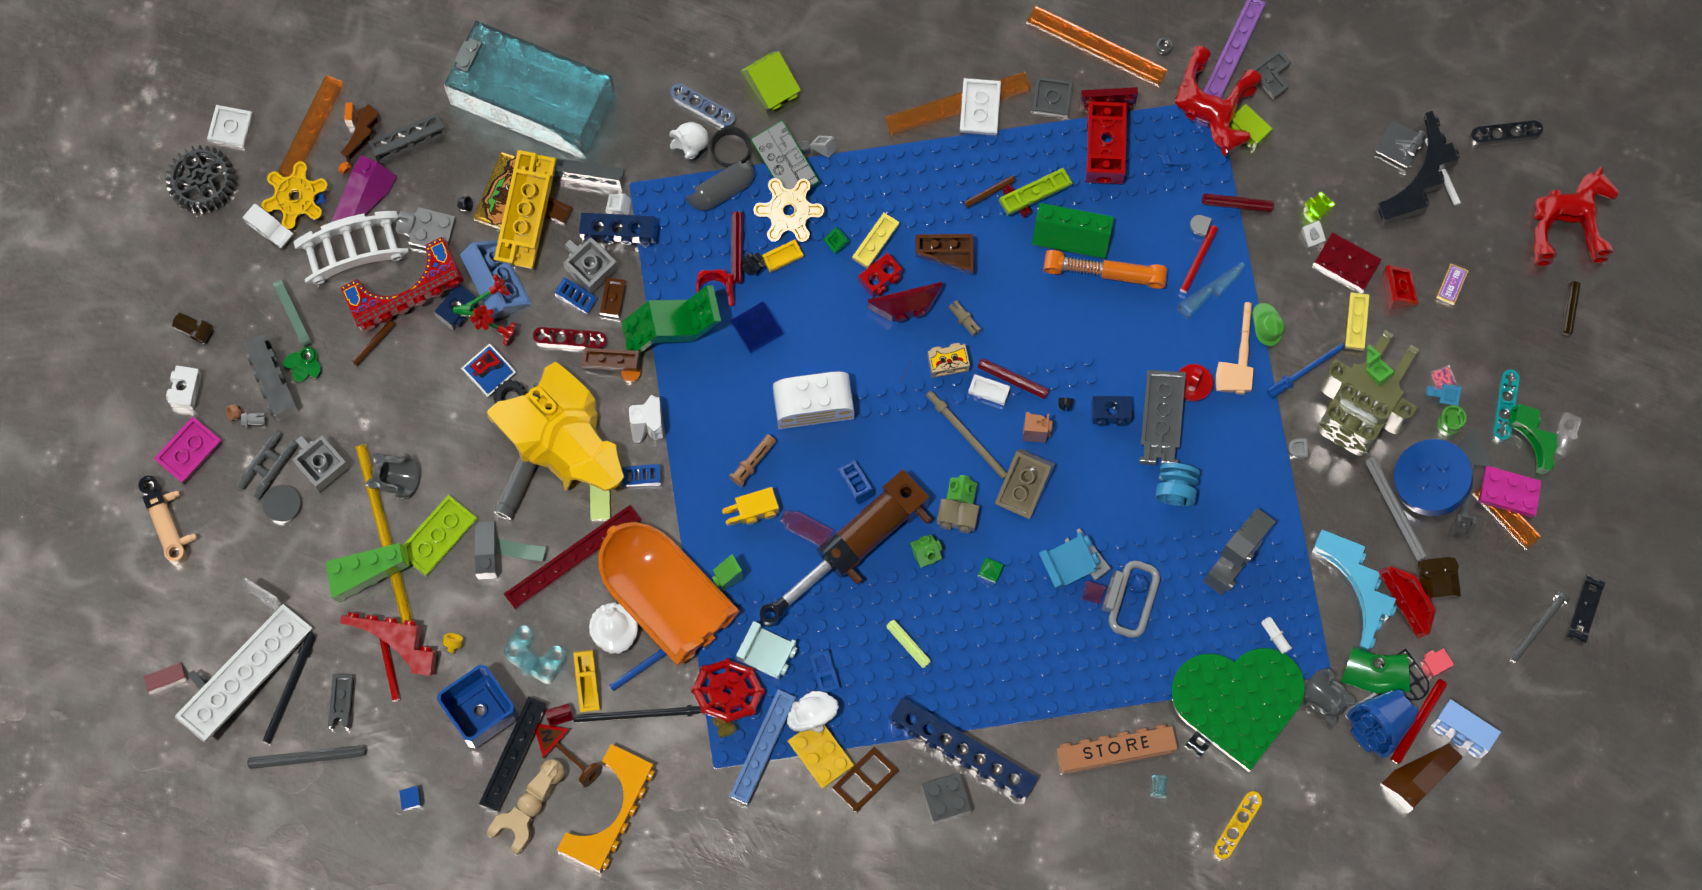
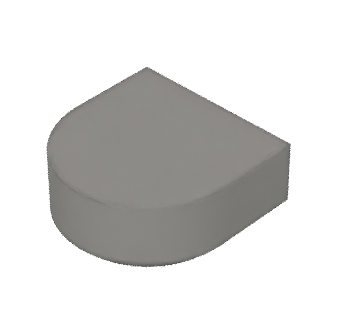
M1203 215L1194 216L1190 222L1191 231L1196 235L1205 237L1212 219Z
M1307 438L1294 439L1289 443L1288 453L1291 457L1295 459L1308 458Z

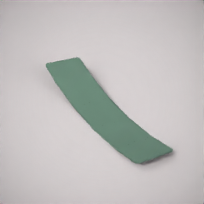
M496 538L497 554L543 561L546 550L544 546Z

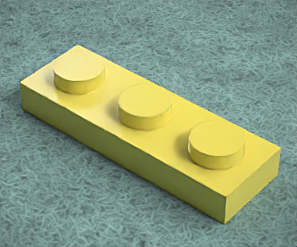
M883 213L852 256V259L865 268L870 267L898 228L900 222Z
M1350 293L1345 349L1361 351L1365 349L1370 296L1368 294Z

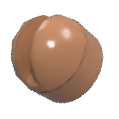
M229 405L226 407L228 419L232 421L241 417L242 410L240 406Z

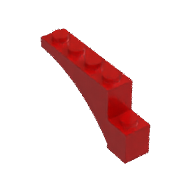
M348 612L347 615L341 616L340 624L365 630L389 644L411 668V673L428 676L435 675L438 651H432V647L420 646L419 649L422 625H416V621L404 620V623L397 622V618L385 617V620H380L376 615L359 617V613Z

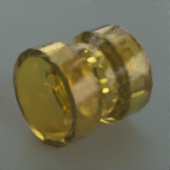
M715 717L712 719L714 726L718 728L719 738L729 736L737 731L732 721L730 724H727L726 721Z

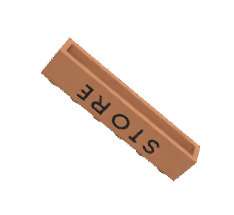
M1163 724L1149 731L1148 728L1136 730L1134 734H1129V732L1118 733L1117 737L1110 738L1109 735L1101 736L1097 741L1090 742V739H1086L1072 746L1071 743L1059 745L1060 748L1056 749L1060 775L1176 753L1177 744L1173 726L1167 727V724Z

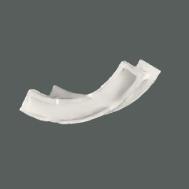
M379 211L374 213L375 216L365 217L364 214L350 216L321 226L320 231L314 234L310 231L294 241L295 248L306 250L313 273L304 279L305 283L322 284L327 278L339 272L371 262L401 260L402 256L409 251L408 248H397L391 225L398 218L397 211ZM381 226L384 228L390 249L378 251L371 227ZM362 228L365 231L371 252L357 255L350 232ZM343 234L350 258L336 262L330 239L336 235ZM323 242L329 266L319 269L313 248L315 245Z

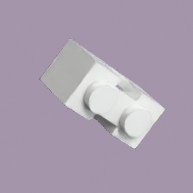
M176 365L175 371H172L170 381L173 382L172 389H168L166 394V400H168L171 407L194 410L202 376L199 369ZM180 385H187L184 390H178Z

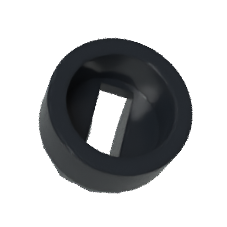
M462 196L457 199L458 204L456 206L459 210L470 211L472 209L473 202L470 196Z
M1058 398L1060 410L1064 411V407H1067L1068 412L1073 408V398Z

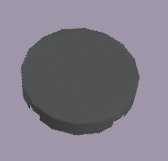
M277 485L270 488L263 496L262 508L266 516L273 522L287 523L299 514L301 499L292 487Z

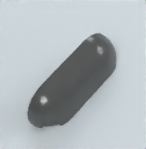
M747 160L746 163L742 164L739 161L694 188L696 191L694 194L686 197L687 202L697 210L706 211L715 208L745 190L754 179V168L751 162Z

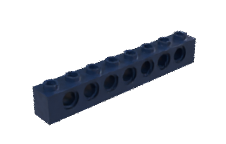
M902 697L889 718L892 721L891 725L900 730L902 727L909 731L908 735L917 740L919 737L926 741L925 745L934 750L936 747L943 751L942 755L951 760L954 757L960 761L959 765L968 770L973 768L977 771L976 775L985 780L987 778L993 780V785L1002 790L1007 788L1012 791L1010 795L1018 800L1027 798L1038 779L1037 776ZM914 715L917 718V723L909 725L906 722V717ZM931 725L934 733L926 735L923 732V727ZM942 735L950 737L951 743L949 745H943L940 742ZM959 745L967 747L968 753L966 755H960L957 752ZM976 755L984 757L985 763L983 765H977L974 762ZM993 765L1001 767L1002 773L1000 775H994L991 772ZM1010 775L1018 777L1019 783L1017 785L1009 783L1008 778Z

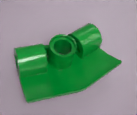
M1353 647L1341 682L1376 694L1396 691L1397 689L1409 692L1408 654L1377 655ZM1381 660L1384 667L1376 669L1373 666V661Z

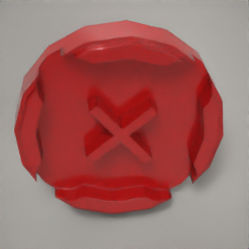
M1189 364L1179 370V372H1186L1184 400L1198 402L1210 394L1213 379L1208 369L1202 365Z

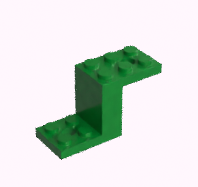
M706 285L688 300H648L622 321L626 349L640 351L641 353L653 343L694 342L721 322L713 285Z

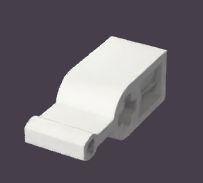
M255 203L243 216L247 225L281 249L294 236L290 230L282 226L274 217Z

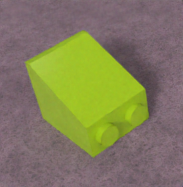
M779 51L771 52L740 70L765 109L771 108L775 110L782 106V101L786 99L790 101L798 96L797 92L801 91Z

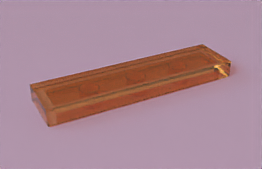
M1481 487L1472 494L1478 501ZM1482 504L1525 550L1540 539L1541 536L1520 514Z

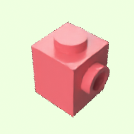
M1444 648L1436 653L1434 650L1424 655L1425 659L1421 662L1422 672L1425 676H1429L1430 679L1435 678L1454 666Z

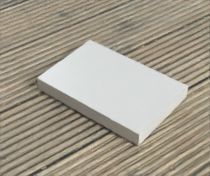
M964 78L960 133L997 136L1001 81Z

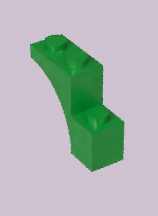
M1518 404L1511 408L1508 426L1518 430L1527 438L1535 453L1536 473L1543 475L1550 472L1554 467L1555 460L1553 458L1558 448V435L1538 429L1541 422V417H1539L1541 410Z

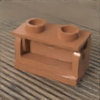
M1026 412L1023 441L1046 443V438L1050 437L1052 431V420H1049V414L1045 418L1042 415Z

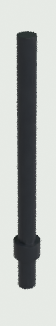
M308 633L303 646H300L298 650V658L262 740L267 744L271 742L304 661L310 655V647L315 638L314 634Z

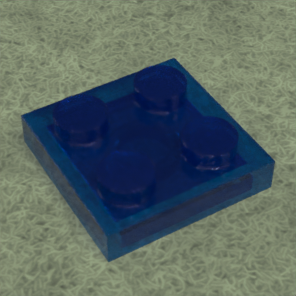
M763 301L731 320V324L750 353L783 335L781 328Z

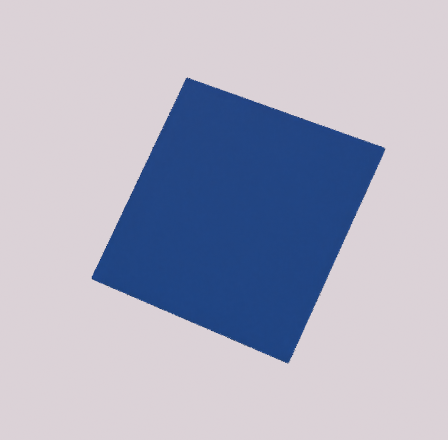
M1176 105L1127 111L1125 176L1123 184L1085 182L1088 130H1086L1087 117L997 130V136L966 134L834 153L830 157L824 155L806 157V160L820 181L818 185L809 189L806 193V200L811 204H821L824 208V213L821 217H810L806 220L805 226L810 235L808 240L804 242L798 241L792 231H785L778 241H771L767 236L768 230L772 226L771 219L767 216L759 217L754 213L753 209L757 203H768L772 199V192L768 188V183L773 179V176L765 163L752 165L754 168V179L748 188L715 208L706 211L693 208L687 202L686 197L696 192L695 187L725 169L630 183L633 215L655 216L659 222L656 244L651 243L649 246H644L638 243L646 302L648 300L690 299L696 294L697 274L702 270L721 269L725 270L727 274H731L732 213L734 211L743 213L742 260L750 252L754 255L757 252L763 255L794 239L804 255L803 258L772 273H769L766 265L756 276L753 274L748 276L742 270V282L740 284H733L734 306H729L727 288L723 283L719 281L704 283L699 291L706 285H713L721 322L694 342L652 344L682 551L712 582V577L714 576L713 569L732 554L743 574L742 581L723 591L720 586L717 587L736 606L739 613L726 629L721 628L714 635L716 639L706 648L701 646L696 650L699 672L701 666L725 660V658H730L733 662L751 667L737 660L736 655L753 621L761 624V628L790 642L792 639L795 640V647L798 648L794 658H789L787 662L789 668L785 676L781 675L779 679L755 669L754 673L761 687L764 688L765 694L761 697L755 710L756 713L753 716H746L727 724L726 721L706 714L712 762L715 769L744 765L778 689L795 696L796 702L811 691H820L809 655L825 650L829 651L840 688L825 692L837 700L839 708L833 719L824 725L843 750L915 739L908 735V730L903 727L901 730L891 725L892 721L889 720L901 697L960 732L1172 700L1171 686L1175 674L1187 660L1195 656L1217 654L1235 662L1241 655L1254 649L1269 648L1279 651L1273 640L1270 641L1271 637L1261 623L1268 617H1271L1279 630L1284 632L1283 636L1292 647L1285 654L1297 664L1304 680H1309L1314 673L1321 669H1331L1277 396L1271 399L1266 393V390L1274 385L1268 349L1256 336L1253 313L1250 320L1247 366L1253 368L1251 392H1245V395L1216 391V372L1219 362L1238 364L1244 303H1252L1251 312L1259 303L1240 208L1205 205L1201 201L1204 193L1237 197L1229 151L1224 157L1221 153V147L1217 146L1213 141L1210 125L1205 127L1191 121L1186 117L1181 108ZM1103 135L1101 137V139L1106 143L1112 141V138L1109 135ZM1169 154L1171 160L1185 161L1187 166L1174 165L1163 168L1160 158L1162 155ZM1061 168H1064L1073 183L1072 186L1030 205L1029 207L1032 212L1025 218L1019 213L1020 210L1009 216L1006 214L998 201L1000 197L1005 195L1003 189L969 208H966L963 203L1011 175L1016 181L1011 184L1015 190ZM1039 203L1113 216L1106 259L1064 251L1060 252L1064 253L1065 257L1075 258V260L1078 258V260L1081 259L1082 261L1083 259L1085 261L1088 259V261H1098L1100 263L1104 260L1145 266L1163 265L1167 267L1165 288L1155 289L1144 284L1101 279L1100 274L1098 276L1096 274L1093 275V273L1091 275L1090 273L1086 274V272L1084 274L1081 272L1080 274L1079 271L1078 273L1076 271L1073 273L1072 270L1071 272L1070 270L1062 271L1061 274H1048L1044 272L1045 252L1054 249L1031 245ZM792 205L785 206V215L790 216L794 213ZM883 213H886L900 223L873 263L888 252L902 268V275L896 284L891 283L886 287L887 290L882 295H876L873 298L942 282L940 295L929 313H926L923 317L915 318L913 316L903 322H891L868 309V299L872 297L858 282V275L867 268L854 261L852 256ZM1203 215L1212 219L1208 231L1211 225L1216 226L1218 230L1187 293H1183L1180 291V288L1205 237L1196 235L1191 231L1190 222L1194 216ZM839 227L850 242L837 254H834L823 239L834 228ZM636 228L637 234L641 231V228ZM916 234H973V274L970 275L915 257ZM886 268L884 272L887 274L893 273V270L891 268ZM875 279L869 282L871 285L879 284ZM956 300L959 301L966 312H970L971 318L981 327V331L979 333L976 332V335L973 337L963 324H959L958 318L948 309L951 304L954 305ZM954 343L965 344L970 364L969 371L932 378L927 358L928 351H931L930 349L934 347L947 348ZM984 358L1048 388L1049 393L1047 397L1042 399L979 369L978 364L980 360ZM1198 364L1208 369L1212 375V390L1205 399L1198 402L1184 400L1180 449L1175 451V459L1179 460L1178 463L1193 466L1200 471L1198 485L1193 487L1197 490L1196 501L1193 506H1173L1162 503L1155 498L1157 484L1162 483L1158 479L1161 459H1157L1156 465L1139 464L1140 456L1144 457L1145 447L1141 446L1147 370L1179 372L1186 365ZM828 372H845L849 374L854 419L778 430L773 396V384L785 378ZM974 374L1011 386L1005 404L1001 405L969 394L968 390ZM932 390L941 401L943 400L948 405L947 408L1007 473L1016 451L1020 448L1055 463L1049 481L1030 519L995 504L1005 478L1002 479L951 422L935 409V405L926 396L929 391ZM1131 396V422L1127 423L1126 426H1117L1116 423H1108L1107 426L1092 424V397ZM1058 398H1073V408L1068 412L1067 407H1064V411L1060 410ZM1107 409L1108 414H1116V411L1114 409ZM1026 412L1042 415L1045 418L1049 414V420H1052V431L1050 437L1046 438V443L1023 441ZM767 434L772 436L776 443L754 467V473L746 478L742 487L736 485L729 478V475L737 470L741 461H745ZM854 460L874 492L873 497L860 504H857L838 470ZM853 469L852 471L846 473V475L855 472L856 469ZM904 469L929 496V505L924 511L930 516L931 521L926 524L917 516L909 524L906 521L862 558L860 563L853 569L862 578L859 584H856L847 574L840 578L830 570L783 611L784 615L779 618L775 626L767 627L763 625L760 621V609L762 606L770 604L772 601L777 602L823 561L816 549L883 493V486ZM959 475L969 476L970 480L977 483L973 504L979 506L975 532L970 531L969 534L959 532L957 528L945 530L940 528V525H937L941 499H946L950 479L959 477ZM860 476L851 479L850 482L859 478ZM863 482L855 486L854 489L862 485ZM772 487L779 507V513L774 518L758 519V522L747 525V523L742 524V522L729 526L726 524V520L739 516L738 511L730 514H723L722 512L723 508L736 504L735 498ZM1258 508L1276 522L1262 539L1263 543L1256 550L1250 562L1244 566L1234 581L1237 583L1230 592L1226 590L1223 595H1220L1203 581L1222 556L1220 554L1238 529L1242 527L1243 523L1248 520L1254 510ZM1080 528L1085 535L1089 536L1092 544L1111 567V570L1097 581L1089 574L1061 589H1057L1054 587L1039 553L1044 550L1050 551L1066 543V538L1072 540L1078 537L1076 530ZM931 534L934 540H939L942 551H940L942 559L934 564L920 568L914 558L910 543ZM986 557L1003 564L996 584L978 576ZM1135 560L1155 567L1159 572L1160 582L1144 633L1139 637L1130 638L1114 632L1109 625L1110 612L1108 613L1101 609L1112 574L1115 571L1123 572L1125 565ZM1138 568L1131 570L1116 618L1119 626L1130 630L1138 628L1152 582V575L1149 572ZM1134 574L1143 575L1148 581L1147 590L1143 593H1133L1128 588V583ZM771 611L764 614L766 619H772L775 616ZM895 620L930 659L931 663L927 667L922 668L887 629V624L890 621ZM725 668L711 673L714 675L724 673ZM729 668L730 672H736L739 676L743 675V673ZM705 678L702 687H708L710 680ZM748 678L745 680L748 689H753ZM724 689L723 693L731 694L730 689ZM703 694L706 702L710 703L708 696ZM747 696L745 699L747 705L750 704L753 696ZM718 706V708L713 707L714 709H717V710L722 711V712L725 713V711L722 710L723 708H721V707H719V706ZM738 708V709L732 710V711H730V712L733 713V712H736V711H739V710H742V709H741V708ZM908 715L906 722L909 725H914L917 723V718L914 715ZM787 719L768 761L799 757L787 741L799 731L790 729ZM925 725L923 732L926 735H931L934 733V729L931 725Z

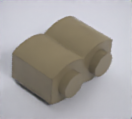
M941 499L937 525H940V528L945 530L957 528L962 533L969 534L970 531L975 532L979 506Z

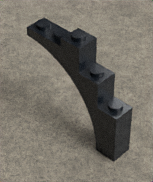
M1433 111L1426 112L1424 116L1428 145L1424 164L1418 175L1404 190L1378 203L1377 211L1382 225L1425 213L1429 200L1427 195L1423 194L1441 189L1445 180L1442 171L1439 170L1457 165L1458 158H1460L1457 147L1454 148L1452 142L1445 144L1446 137L1444 133L1440 132V121L1438 116H1434Z

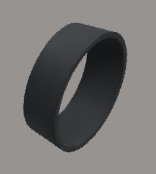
M730 126L718 130L710 141V151L716 162L727 168L735 164L725 163L717 159L714 154V147L721 137L736 135L745 141L748 148L747 155L740 160L743 164L751 150L749 136L737 127Z

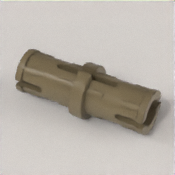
M958 300L954 301V305L951 304L948 307L958 318L959 324H963L972 337L976 335V332L979 333L981 331V327L971 318L970 312H966Z

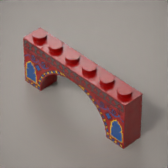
M440 237L425 245L427 263L422 276L411 288L400 294L392 296L372 294L367 291L363 283L358 279L340 287L358 328L362 331L372 330L375 328V325L381 322H388L393 316L404 314L409 311V308L415 305H422L427 299L438 297L443 294V291L449 288L454 289L464 281L450 247L444 238Z

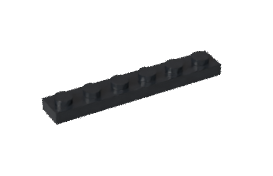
M528 696L479 805L498 813L547 707L546 703Z

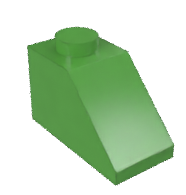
M733 554L713 569L714 576L712 580L723 591L743 580L742 570Z

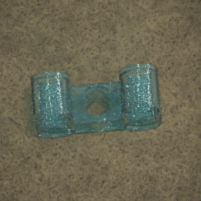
M527 626L518 627L504 648L507 660L543 683L553 682L566 662L564 649L559 646H553L548 650L544 658H539L528 650L534 641L531 629ZM522 633L529 634V638L527 640L519 639ZM517 649L519 652L515 657L509 656L510 650ZM554 653H561L562 657L560 660L555 661L552 659ZM544 669L552 671L548 677L541 675Z

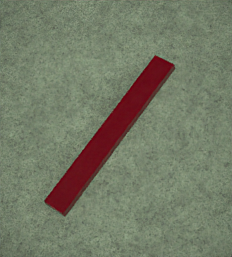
M631 505L627 506L506 591L504 596L514 610L518 609L599 552L610 527L630 522L640 523L642 521Z

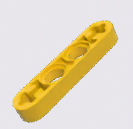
M1251 791L1242 800L1214 847L1213 851L1217 859L1226 860L1234 851L1262 804V797L1258 792ZM1253 796H1255L1256 802L1258 804L1254 803L1252 805L1250 810L1254 812L1251 813V811H1249L1246 808H1243L1242 806L1244 805L1245 807H1247L1250 803L1248 797L1252 798ZM1245 812L1248 815V821L1245 823L1240 822L1237 818L1238 813ZM1236 829L1238 838L1230 839L1227 835L1228 830ZM1226 841L1234 844L1233 847L1229 844L1226 848L1228 854H1219L1220 850L1218 847L1222 848Z

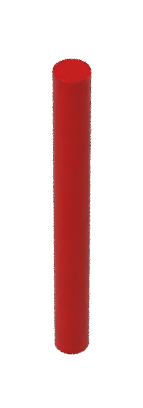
M1211 225L1180 288L1181 292L1187 293L1218 230L1216 226Z
M379 638L392 701L396 702L400 700L389 646Z

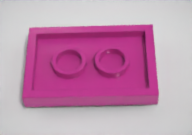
M192 416L155 456L154 460L184 484L222 443V440Z
M1486 466L1483 472L1479 503L1534 518L1537 513L1542 481Z

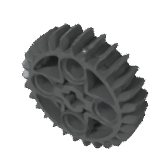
M199 145L198 150L191 146L190 152L184 149V155L178 153L179 159H172L175 164H169V168L172 171H166L168 178H165L168 183L166 187L169 190V195L173 197V201L178 203L179 207H185L186 211H189L191 208L193 213H196L197 209H199L202 214L204 209L211 212L210 207H214L217 210L218 203L224 206L222 200H229L227 194H233L231 188L235 187L233 181L236 180L235 170L232 168L233 165L228 157L224 156L222 151L217 153L215 147L210 151L208 145H206L204 150ZM207 158L212 159V161L203 165L200 159ZM191 162H197L194 166H189ZM185 167L188 173L178 178L180 171ZM217 168L222 169L219 173H214ZM224 181L221 189L217 192L214 185ZM188 185L187 189L180 190L182 186ZM213 192L211 197H205L207 193ZM198 193L202 198V200L189 199L190 197Z

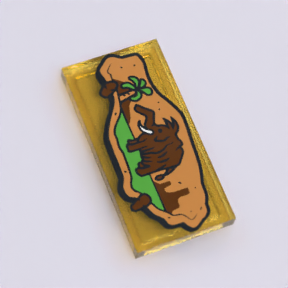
M503 152L500 153L473 216L474 221L499 230L501 229L516 157Z

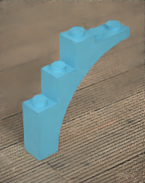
M1321 530L1313 552L1331 561L1345 574L1358 596L1363 617V632L1359 649L1365 651L1369 648L1372 649L1376 638L1373 637L1375 631H1379L1383 620L1386 621L1389 616L1393 617L1397 606L1394 605L1396 599L1375 591L1378 590L1382 580L1378 579L1380 576L1378 571L1360 565L1363 564L1366 553H1363L1365 546Z

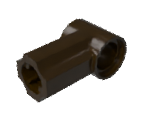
M180 312L174 317L172 324L174 329L189 335L191 339L201 344H205L213 329V326L200 319L195 320Z

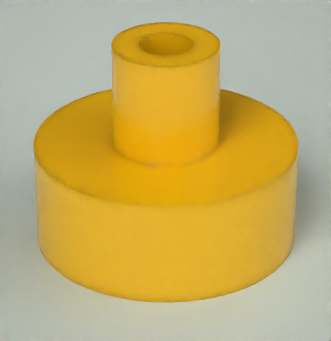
M456 633L444 634L443 645L448 647L447 651L449 653H454L455 649L462 647L463 637Z

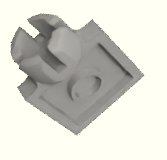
M418 207L416 213L401 211L398 215L395 230L399 234L407 235L409 237V244L426 248V244L440 237L444 238L448 243L455 216Z

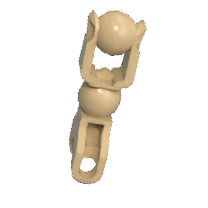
M549 759L541 765L539 774L527 786L526 791L528 792L519 797L517 808L514 807L511 812L496 816L487 830V836L496 838L503 830L512 829L515 833V840L511 846V851L515 855L523 852L531 841L530 824L533 820L531 817L536 816L540 812L542 802L548 800L555 784L564 776V767L560 761Z

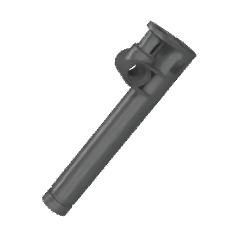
M534 383L533 387H537L539 383ZM519 456L501 494L498 505L494 509L495 514L508 520L512 519L514 511L537 466L536 464L529 461L522 462Z

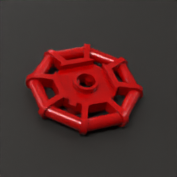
M725 658L723 661L707 666H701L700 673L694 685L691 686V693L694 694L701 708L700 712L703 715L708 714L726 721L727 724L746 716H753L756 713L755 710L761 697L765 694L764 688L761 687L754 673L755 669L733 662L730 658ZM725 668L724 673L718 675H714L711 673ZM729 668L743 673V675L739 676L736 672H730ZM705 678L710 680L708 687H702ZM748 678L753 689H748L745 680ZM724 689H730L731 694L723 693ZM703 694L708 696L710 703L706 702ZM747 696H753L750 704L747 705L745 699ZM718 706H719V707L723 708L722 710H724L725 713L722 712V711H719V710H717V709H714L713 707L718 708ZM738 708H741V709H742V710H739V711H736V712H733V713L730 712V711L735 710V709H738Z

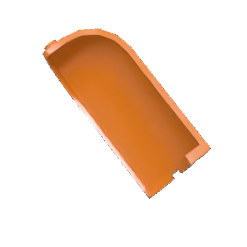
M638 522L614 525L608 529L607 536L598 554V568L604 585L618 603L677 666L694 657L695 651L701 646L706 648L716 639L714 635L721 628L726 629L739 613L736 606L679 546L662 531Z

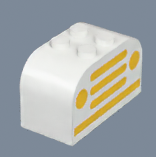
M828 372L779 380L773 384L778 430L854 419V407L848 373Z

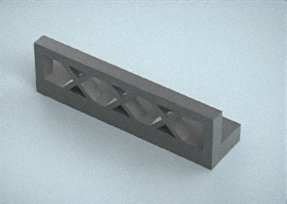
M438 113L368 142L377 162H381L446 134V130ZM437 120V123L427 127L429 122ZM414 128L420 129V130H418V131L413 132V133L410 134V132H411L412 129H414ZM398 135L403 136V137H401V138H399V139L393 141V139H394L395 136H398ZM381 142H382V143H385V145H382V146L377 147V148H375V146H374V145H376V144H378V143H381Z
M556 158L557 162L553 178L621 188L624 168Z

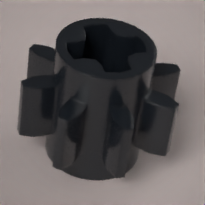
M751 252L748 253L741 262L743 264L742 270L748 276L751 273L755 276L758 275L765 267L763 264L764 258L758 252L755 255Z

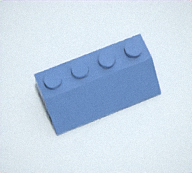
M498 240L472 242L460 256L479 294L482 295L494 285L495 280L493 276L495 274H498L500 279L503 278L506 284L504 286L510 292V295L506 296L498 291L482 299L487 309L493 310L494 313L491 317L493 319L507 317L530 306L531 302L513 266L494 260Z

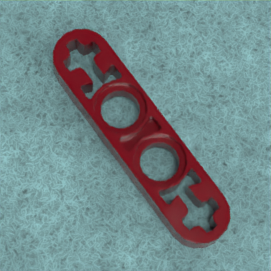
M538 327L533 332L534 342L539 346L584 350V348L604 349L607 345L605 334L598 331ZM541 333H544V335L547 336L543 337V340H539V337H537L540 336ZM550 333H552V342H550V339L548 338L550 337ZM558 334H564L566 339L564 342L559 343L555 340V337ZM582 335L585 340L582 344H576L574 338ZM587 336H590L591 340H597V337H600L603 342L596 345L595 341H590V345H587Z

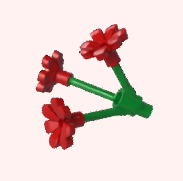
M495 274L493 276L495 280L494 285L487 292L466 303V305L454 306L453 313L470 317V321L475 323L474 327L477 330L481 327L487 330L489 326L496 329V332L503 335V345L506 346L509 335L511 336L514 332L513 329L516 323L512 322L507 328L501 325L497 326L493 324V318L490 317L494 313L492 309H487L485 305H480L479 309H474V304L490 294L493 295L499 291L502 295H510L508 288L504 286L506 284L503 278L500 279L498 274Z

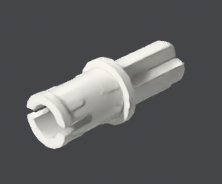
M1271 617L1261 622L1271 637L1270 641L1273 640L1282 654L1292 649L1283 636L1284 632L1279 630Z

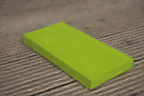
M448 494L403 544L407 548L409 563L424 576L428 577L477 522L478 518Z

